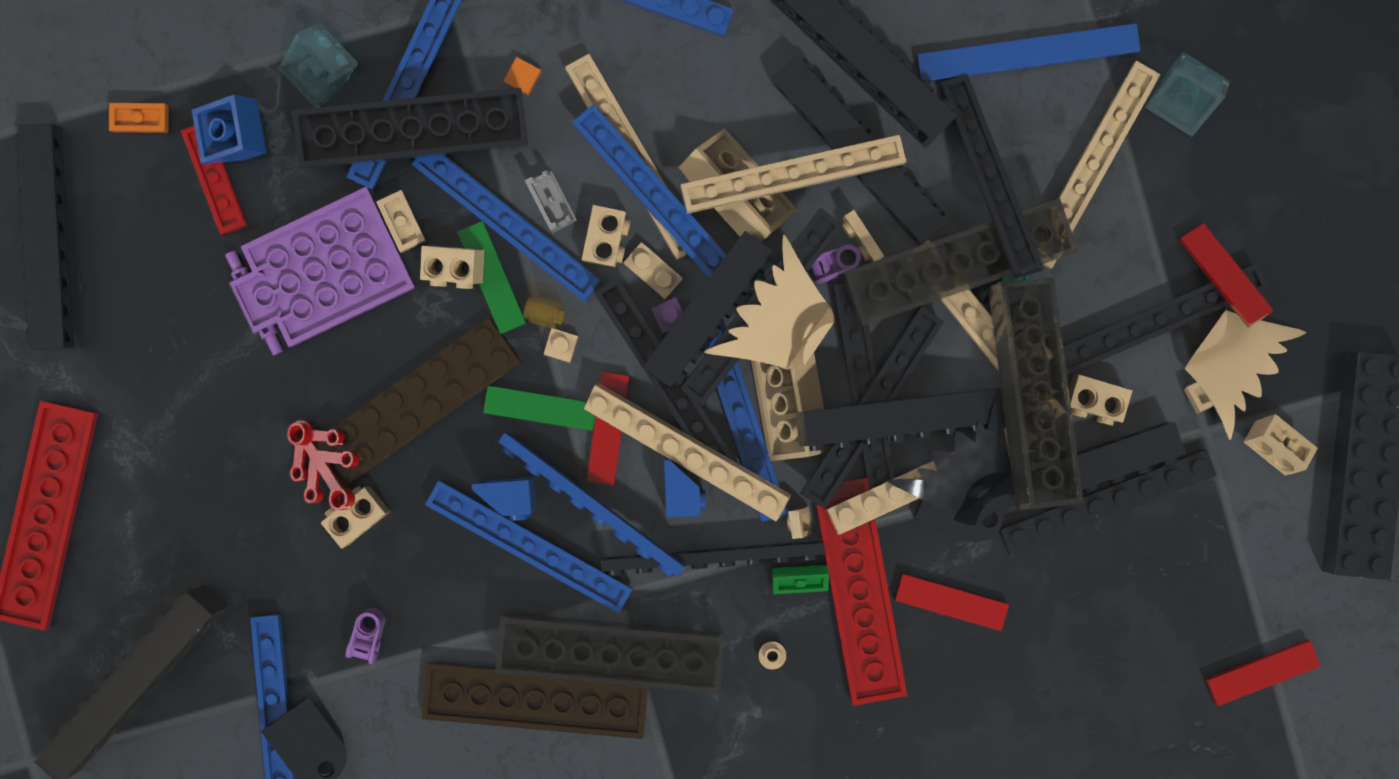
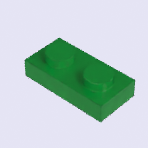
M828 565L772 568L773 594L828 591Z

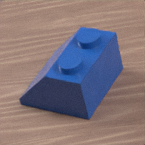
M231 95L192 109L201 164L242 161L266 153L257 99Z
M665 458L666 516H701L700 509H706L705 490H700L699 483L677 463L669 458Z
M534 477L484 480L472 484V490L502 516H510V521L526 520L527 517H530V514L537 510Z

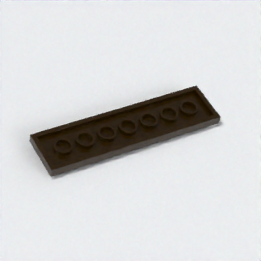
M487 318L331 428L344 432L345 441L341 446H330L324 441H314V443L321 451L338 453L355 451L359 455V463L354 468H345L341 464L328 463L343 488H345L521 364V361L491 319ZM350 455L348 457V463H350L351 461Z
M428 662L426 665L422 719L643 739L649 682Z

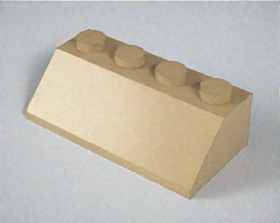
M724 128L697 147L678 168L690 182L759 166ZM782 192L715 207L717 212L739 236L746 230L761 243L798 211Z
M814 353L804 367L792 370L751 360L765 442L770 460L778 461L810 457L825 453L827 449L810 451L809 446H800L796 412L824 409Z

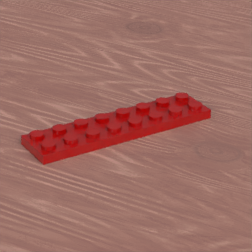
M40 401L0 573L1 621L40 630H47L50 627L98 413L48 401Z
M868 477L843 481L825 509L816 505L853 706L907 696L876 520L873 519L837 535L826 511L828 508L870 490Z

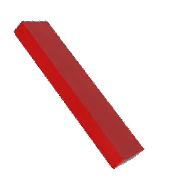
M191 126L181 130L219 233L225 235L248 226L225 162L201 164L195 127Z
M1204 223L1181 237L1179 242L1248 328L1272 313V307Z
M602 372L600 384L627 398L630 376ZM597 416L595 417L587 482L614 486L622 431Z
M904 573L901 574L894 598L898 602L1002 631L1009 604Z
M1306 639L1208 677L1205 681L1214 704L1220 706L1321 666L1312 642Z

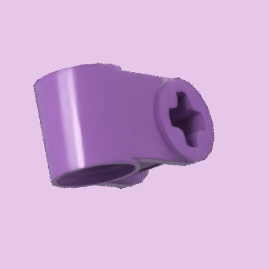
M844 245L831 251L822 252L811 266L816 279L814 281L815 286L856 268L861 260L858 248L853 245ZM846 250L853 252L855 255L854 264L849 266L844 265L840 261V254ZM819 262L821 263L825 274L822 273Z
M366 609L357 617L346 650L347 658L354 656L368 660L369 664L373 665L375 663L385 625V615L380 609ZM366 616L372 617L376 621V628L367 627L365 624Z

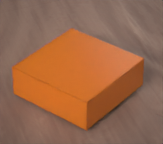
M516 57L503 82L513 88H521L522 93L529 96L542 71Z

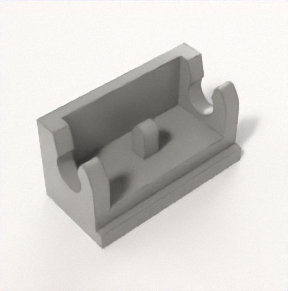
M546 170L536 178L530 177L525 180L552 233L577 221L552 171Z

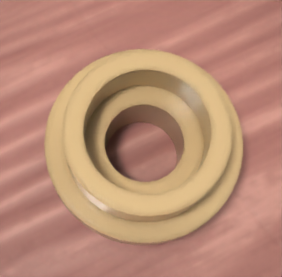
M766 642L759 650V661L767 669L780 668L786 660V651L778 642ZM770 651H775L778 654L775 660L767 658Z

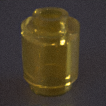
M539 296L535 298L528 297L523 318L529 319V323L556 329L557 324L562 326L566 309H562V303Z

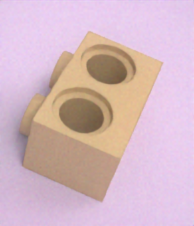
M593 205L582 255L583 262L615 269L617 262L622 263L625 247L621 246L623 235L628 236L631 220L626 219L627 213L625 211ZM607 217H614L618 220V226L615 230L606 231L603 229L602 224ZM602 244H608L612 247V254L606 259L597 256V249Z
M422 246L420 280H430V286L446 287L447 282L456 283V288L473 289V284L483 283L485 250ZM438 260L443 265L441 273L436 270V262ZM464 262L469 265L467 275L462 272V264Z
M1072 375L1064 406L1071 409L1070 414L1082 418H1086L1087 414L1097 416L1096 422L1113 426L1114 422L1123 423L1132 390L1082 375ZM1083 389L1089 394V400L1085 405H1082L1078 400V394ZM1110 397L1115 401V409L1111 413L1105 409V402Z
M1276 414L1256 420L1244 440L1246 445L1285 476L1306 470L1318 449Z
M358 486L352 490L355 495V503L350 509L334 510L331 507L324 513L327 518L321 524L341 549L350 545L391 512L370 486L363 489ZM361 499H366L371 504V510L368 514L363 513L359 509ZM340 516L347 518L349 521L347 531H343L338 527L337 521Z

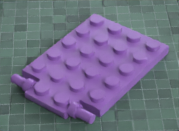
M364 187L240 246L250 265L251 273L248 272L247 267L242 266L236 251L225 255L233 271L231 276L234 281L229 283L253 334L259 332L261 338L266 340L273 356L283 352L275 335L278 333L274 326L275 324H278L288 347H293L416 288L368 187Z

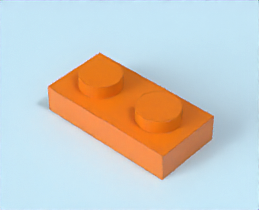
M109 103V131L115 133H168L169 105L165 103Z

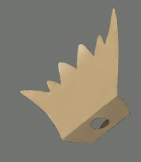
M783 235L782 244L784 271L775 265L772 266L777 286L763 281H755V291L761 305H742L736 309L749 327L730 329L729 333L737 337V340L714 346L704 351V353L748 359L790 370L804 367L833 325L834 314L830 305L825 301L808 276L785 235Z
M1226 309L1197 349L1185 370L1196 380L1213 403L1222 420L1229 440L1232 438L1235 424L1234 405L1243 411L1246 410L1245 399L1241 391L1261 397V384L1256 373L1271 375L1279 372L1277 365L1268 353L1280 354L1287 352V349L1279 344V342L1300 337L1306 333L1305 331L1262 320L1248 328L1236 313Z

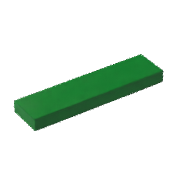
M481 221L458 231L457 233L464 248L485 250L483 283H479L500 334L527 324L485 223Z
M494 386L487 387L483 411L486 414L590 431L594 430L596 417L584 409L586 401Z

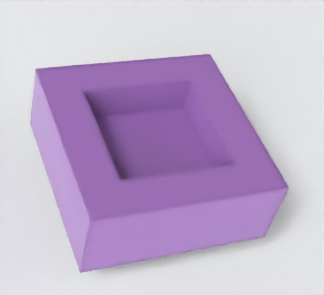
M676 297L651 309L663 334L669 332L683 314Z

